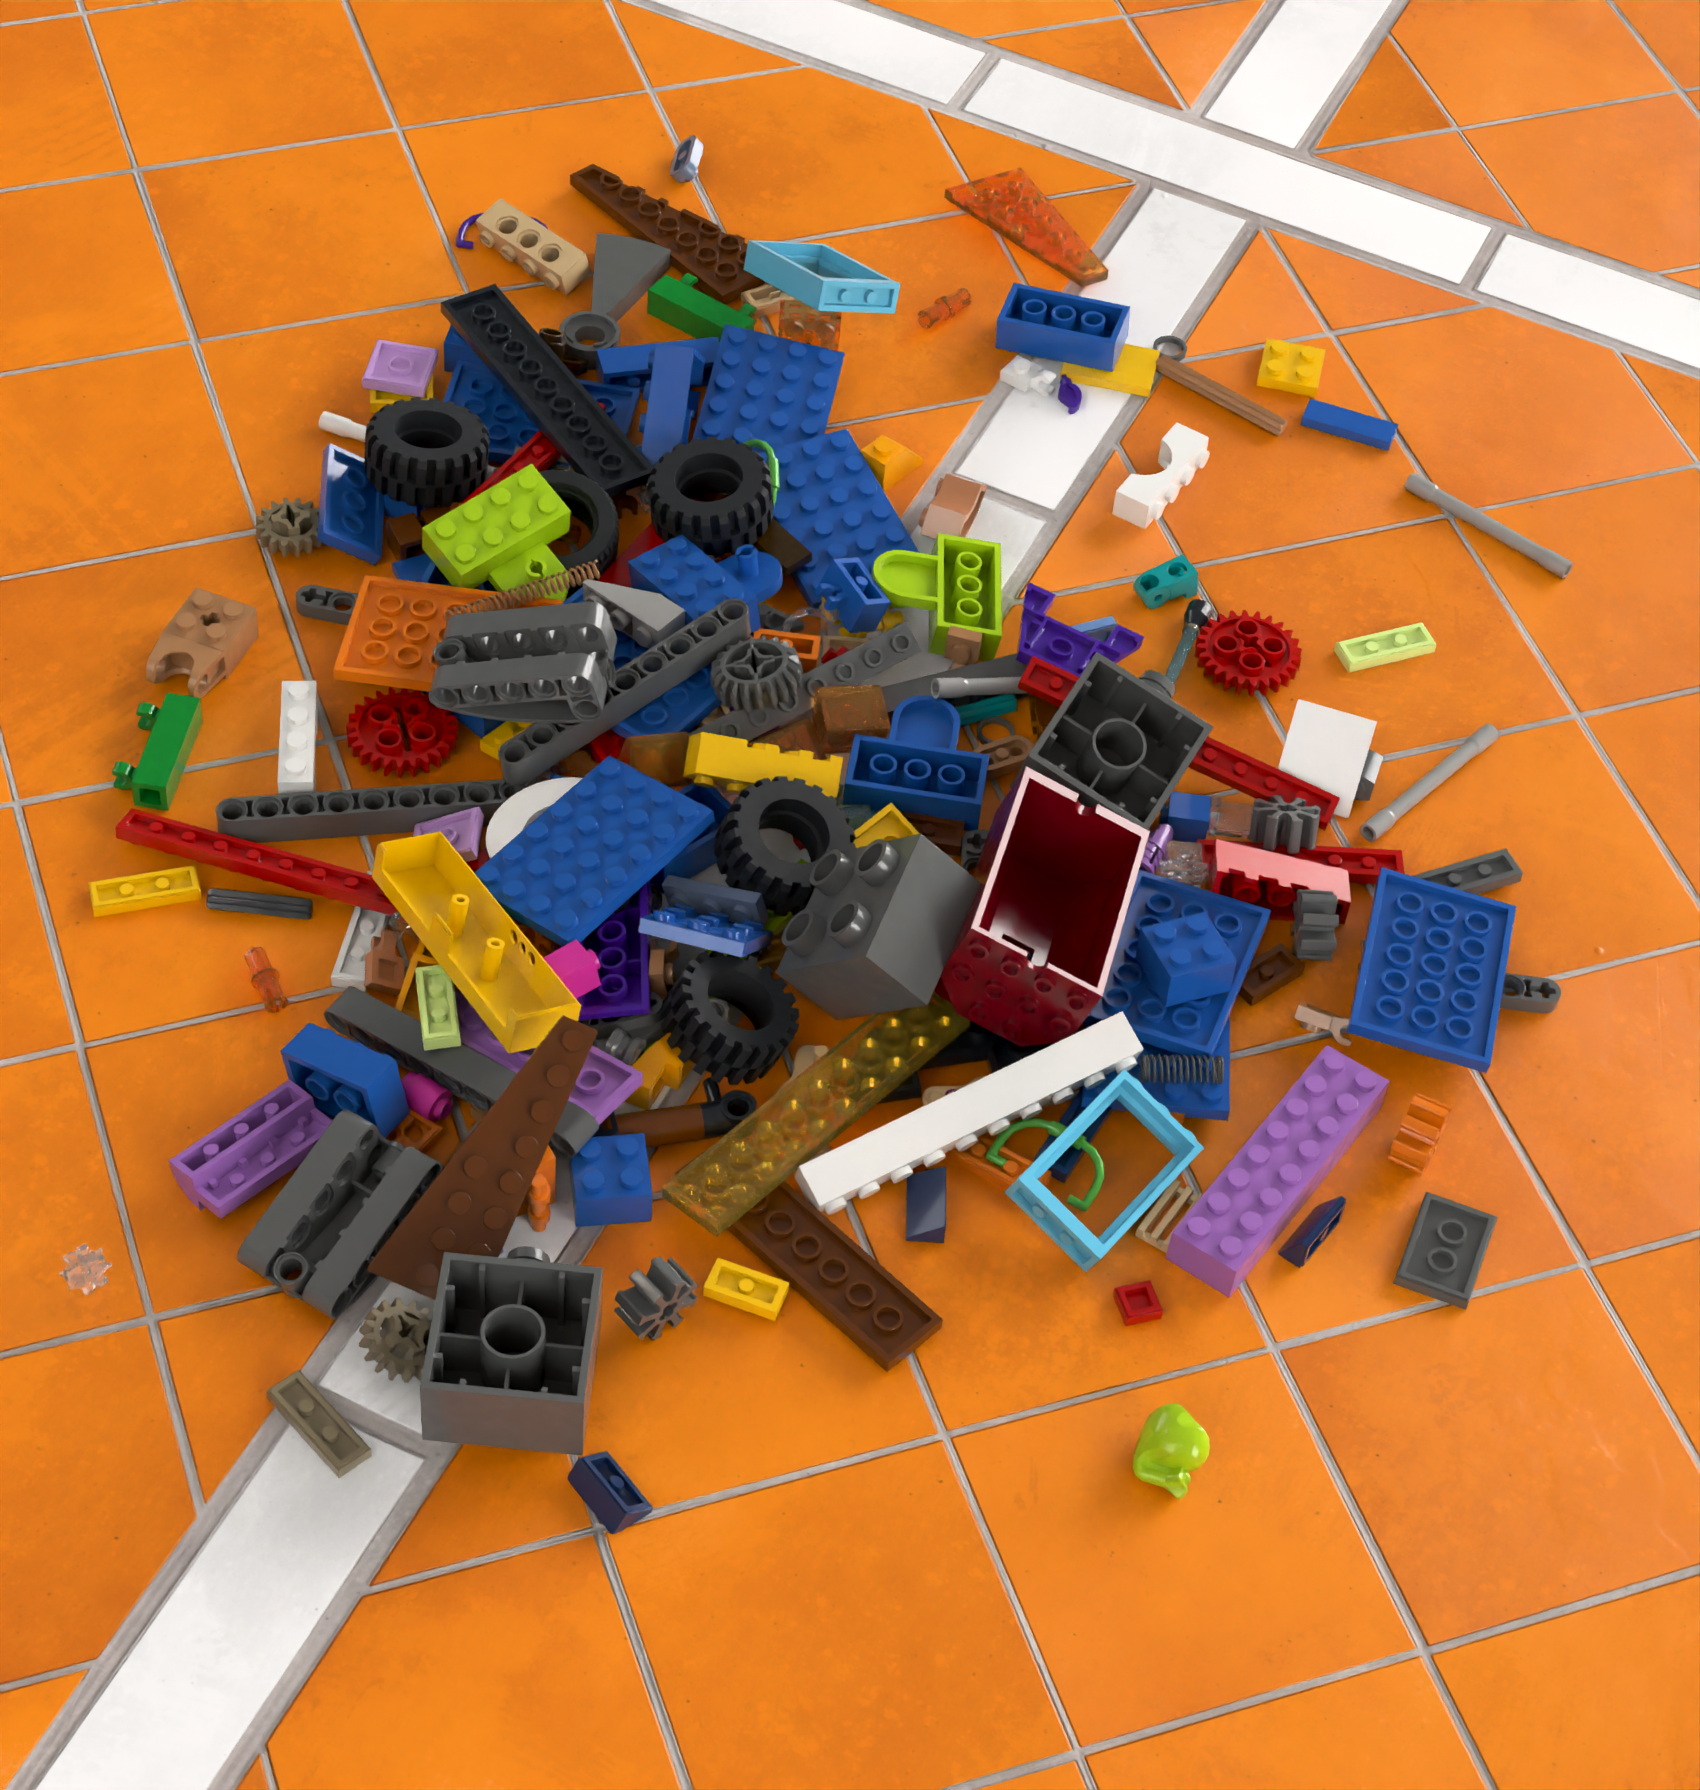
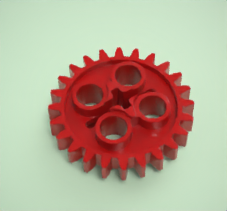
M1232 610L1229 613V618L1218 614L1217 621L1209 619L1207 627H1201L1200 635H1197L1194 657L1198 658L1197 667L1204 668L1203 676L1213 675V685L1223 682L1224 691L1234 687L1236 688V695H1240L1242 690H1247L1249 696L1253 697L1255 690H1259L1263 696H1266L1268 688L1277 693L1279 692L1280 685L1288 687L1290 679L1295 680L1302 659L1300 658L1302 649L1298 648L1299 639L1291 638L1292 630L1282 631L1283 622L1271 623L1272 616L1260 619V612L1257 611L1251 617L1246 610H1243L1241 616H1237Z
M389 687L388 694L384 695L377 690L376 699L373 700L365 696L364 706L356 704L355 713H349V723L346 724L348 748H352L353 757H360L361 766L371 763V772L383 768L384 776L386 777L391 771H396L398 778H402L404 771H409L412 777H416V769L421 768L425 773H429L430 764L441 767V758L450 759V750L456 749V740H458L457 717L452 715V711L433 705L429 700V693L422 696L420 690L408 693V689L402 688L400 693H396L392 687ZM395 712L400 713L403 733L407 739L409 752L404 749L401 728L397 724V714Z

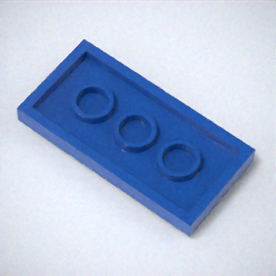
M329 443L323 450L317 540L376 565L382 557L384 495L378 492L366 477L364 458Z

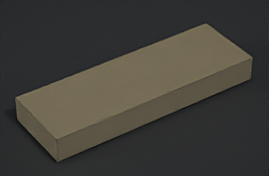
M297 1370L266 1391L267 1399L338 1478H341L372 1456L371 1448L300 1370Z

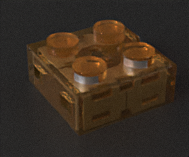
M780 299L778 337L839 351L841 312L817 311L801 301Z

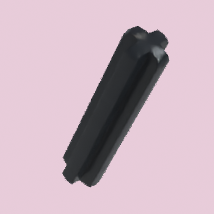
M210 888L206 899L207 907L216 910L304 920L311 919L313 913V901L308 898Z

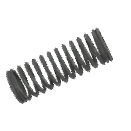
M1142 1054L1140 1079L1142 1083L1150 1082L1151 1058L1153 1059V1082H1156L1158 1057L1160 1062V1083L1163 1082L1164 1058L1166 1059L1167 1083L1170 1081L1169 1066L1171 1058L1173 1062V1083L1176 1082L1177 1059H1179V1082L1182 1083L1184 1058L1186 1062L1185 1082L1187 1084L1189 1083L1190 1059L1193 1065L1192 1083L1196 1082L1197 1058L1199 1062L1198 1082L1200 1084L1202 1083L1203 1059L1206 1065L1205 1083L1208 1084L1210 1058L1212 1062V1084L1215 1082L1216 1084L1223 1083L1224 1059L1222 1056L1216 1055L1214 1059L1211 1055L1208 1058L1205 1055L1201 1058L1199 1055H1196L1195 1058L1192 1055L1188 1058L1186 1055H1183L1182 1058L1176 1055L1174 1058L1172 1054L1169 1057L1164 1054L1162 1058L1159 1054L1156 1057L1153 1054L1150 1056Z

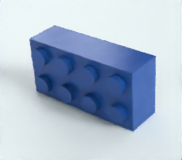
M1013 283L997 318L996 348L1113 372L1128 336L1130 306Z

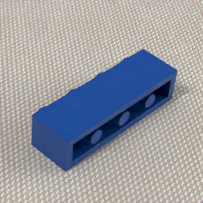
M718 337L661 342L694 347L705 357L702 385L690 384V388L708 386L720 344ZM656 343L597 349L596 374L598 381L639 388L640 393H644L645 382H651L652 371L648 368L650 349L655 350Z

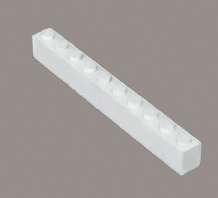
M1123 1011L800 1165L794 1178L809 1203L821 1213L826 1211L827 1215L834 1214L847 1206V1200L859 1195L860 1199L867 1198L880 1190V1184L890 1179L893 1183L900 1182L913 1174V1168L923 1163L926 1167L933 1166L946 1157L944 1153L954 1148H957L959 1152L966 1150L978 1142L977 1137L987 1132L994 1136L1010 1127L1009 1122L1020 1116L1023 1120H1027L1043 1110L1041 1106L1051 1101L1058 1105L1074 1095L1073 1090L1085 1086L1087 1090L1105 1081L1104 1075L1116 1070L1120 1074L1124 1069L1126 1071L1132 1069L1137 1065L1136 1059L1144 1048Z

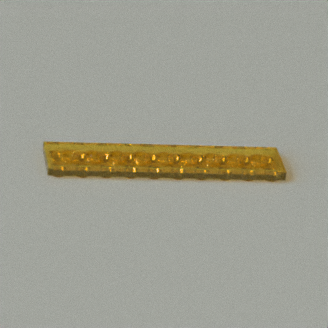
M933 992L926 1006L873 1014L661 1187L662 1197L718 1237L796 1172L800 1165L808 1162L970 1026V1020L957 1014L953 1004Z

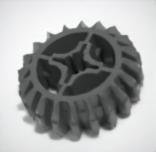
M765 635L760 639H753L750 636V639L747 641L737 639L736 645H726L725 652L717 653V659L712 661L710 680L717 699L722 701L725 707L733 706L735 712L744 708L749 714L754 709H759L763 712L764 708L767 707L776 709V705L779 702L787 703L788 697L795 696L796 689L801 687V672H803L795 648L790 647L788 641L780 642L777 637L767 640Z

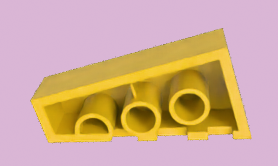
M706 732L689 736L683 777L694 779V784L697 786L713 788L717 784L726 786V792L739 795L748 785H754L758 780L769 778L772 782L776 776H785L788 781H793L794 778L806 780V785L813 787L815 784L822 788V793L828 798L831 795L837 798L843 757L830 755L828 759L817 760L813 759L814 752L806 750L779 753V746L773 744L754 743L751 748L747 747L748 741L745 739Z

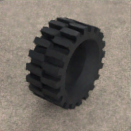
M713 950L710 955L706 951L698 954L696 959H692L687 964L663 1000L664 1004L660 1017L665 1019L661 1023V1029L663 1033H671L667 1039L670 1048L679 1047L681 1052L678 1058L684 1064L690 1059L696 1064L693 1071L700 1075L705 1070L711 1072L710 1080L719 1083L723 1077L728 1078L729 1085H738L742 1079L746 1084L754 1083L757 1077L763 1078L777 1062L798 1031L799 1024L795 1022L800 1016L798 1008H791L796 1001L793 993H784L783 990L787 986L786 982L781 977L777 980L770 975L774 970L767 964L763 969L755 965L757 958L748 955L743 960L740 957L729 954L724 956V953ZM708 996L725 1000L736 1006L749 1018L756 1030L741 1029L724 1020L715 1011Z

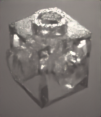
M1166 842L1163 860L1158 861V876L1198 888L1201 887V883H1207L1209 868L1208 863L1202 861L1201 843Z

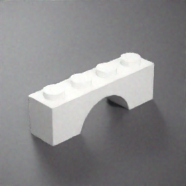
M1176 422L1161 440L1158 463L1164 468V471L1152 475L1131 473L1116 490L1112 514L1143 529H1146L1153 520L1157 521L1161 517L1167 503L1175 501L1180 488L1183 485L1187 486L1191 482L1198 467L1203 468L1210 454L1207 451L1209 437Z
M282 681L278 794L316 792L315 739L316 734H318L319 710L317 681Z

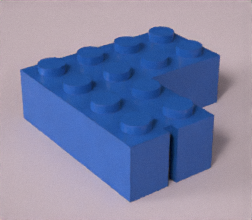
M656 342L655 350L650 349L648 368L651 369L652 376L651 382H645L643 400L647 401L648 406L647 413H641L639 432L644 434L642 446L637 445L636 448L652 467L656 462L659 463L660 457L666 452L671 453L674 446L680 443L683 445L688 443L691 419L697 420L701 392L692 391L689 388L690 384L702 385L705 357L694 347Z

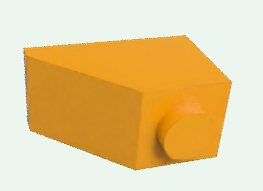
M883 435L861 450L863 457L884 492L922 465L924 460L902 444Z

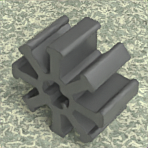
M1272 795L1270 802L1258 798L1254 800L1249 840L1252 843L1264 842L1263 849L1274 851L1279 845H1284L1288 849V853H1299L1300 846L1313 850L1316 848L1321 809L1317 805L1306 806V800L1301 798H1295L1291 803H1285L1281 795Z
M1298 889L1296 892L1297 901L1294 900L1292 906L1295 918L1294 924H1291L1290 935L1294 936L1291 948L1292 954L1299 960L1331 962L1333 958L1332 951H1336L1337 946L1334 929L1339 926V915H1335L1338 903L1337 895H1334L1333 891Z
M662 1257L652 1259V1264L646 1276L637 1269L629 1276V1279L635 1286L624 1291L619 1290L616 1294L615 1301L620 1306L615 1308V1313L640 1340L644 1339L645 1335L651 1340L661 1337V1331L666 1321L673 1328L676 1327L683 1320V1317L677 1311L688 1306H694L698 1298L692 1292L698 1288V1285L672 1257L667 1262Z

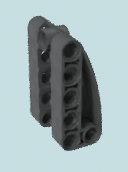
M580 602L453 615L446 623L442 641L433 650V656L438 666L435 669L430 686L429 700L433 705L441 709L493 720L524 723H579L596 721L602 715L607 688H613L616 679L613 658L617 636L606 608L599 603Z
M343 1109L334 1118L244 1240L238 1251L237 1260L281 1287L289 1297L299 1298L330 1318L335 1319L378 1279V1275L366 1271L368 1263L374 1258L388 1237L410 1212L413 1205L435 1180L443 1166L440 1162L412 1146L406 1148L396 1141L385 1139L380 1134L376 1125L349 1109ZM302 1270L301 1275L297 1279L287 1280L291 1272Z

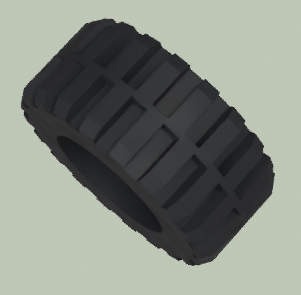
M420 397L411 398L410 401H404L403 399L395 401L392 406L387 404L379 412L377 411L367 424L364 457L366 477L382 495L387 494L391 500L396 502L403 501L409 506L424 505V508H433L435 505H441L442 507L451 506L453 502L459 504L486 481L490 441L489 432L476 414L472 415L469 409L464 406L458 407L451 401L441 402L437 398L421 400Z
M707 437L708 440L700 441L699 438L690 440L686 445L680 443L674 446L671 453L666 452L660 457L659 463L656 462L650 472L647 489L654 530L663 539V542L683 534L706 555H714V558L723 557V554L729 552L733 555L738 547L753 545L757 541V535L762 536L768 529V524L772 521L774 505L770 470L760 454L755 450L752 452V448L742 442L736 444L734 439L729 438L718 440L717 437ZM706 493L730 495L724 499L711 502L692 500Z
M776 776L772 782L769 778L758 780L754 785H748L740 792L717 829L714 854L719 858L716 864L721 875L726 874L725 882L729 887L762 893L766 909L773 910L774 915L786 916L788 912H791L792 916H795L800 911L805 910L815 889L810 883V874L818 860L824 854L834 849L840 852L855 849L856 846L853 842L856 837L853 827L847 825L850 821L845 810L840 811L838 809L839 803L832 795L828 798L822 793L823 789L814 784L811 787L805 784L806 780L799 778L788 781L785 776ZM779 829L793 835L806 848L811 863L794 864L778 858L765 846L759 830Z

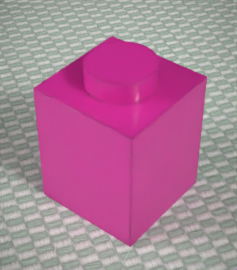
M577 939L543 957L576 999L601 985L597 971L601 968L599 959L592 949L586 951Z

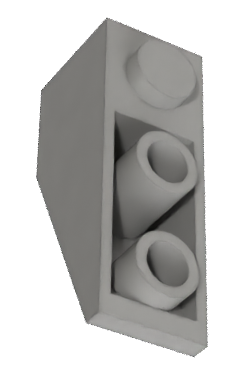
M586 579L583 582V602H596L604 606L609 614L613 628L625 633L642 647L650 649L685 626V610L659 593Z

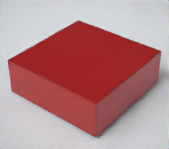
M1150 1280L1114 1288L1113 1297L1125 1326L1162 1318L1163 1309Z

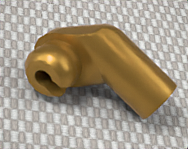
M775 934L772 936L771 945L765 948L763 956L757 957L755 965L763 969L767 964L774 970L773 972L777 971L787 949L782 943V935Z

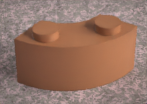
M946 473L944 479L940 478L938 481L935 499L929 504L928 509L924 508L921 513L919 526L922 529L920 534L936 539L938 533L966 537L977 516L988 485Z

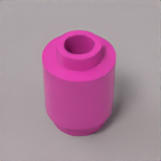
M409 1072L403 1077L401 1082L406 1093L405 1096L409 1109L433 1122L439 1119L443 1120L449 1115L453 1107L450 1090L423 1073L415 1074L414 1072Z

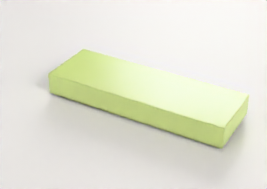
M1420 622L1336 642L1334 652L1347 672L1350 673L1433 653L1437 644L1424 624Z
M440 965L415 968L424 1051L461 1046L454 982Z

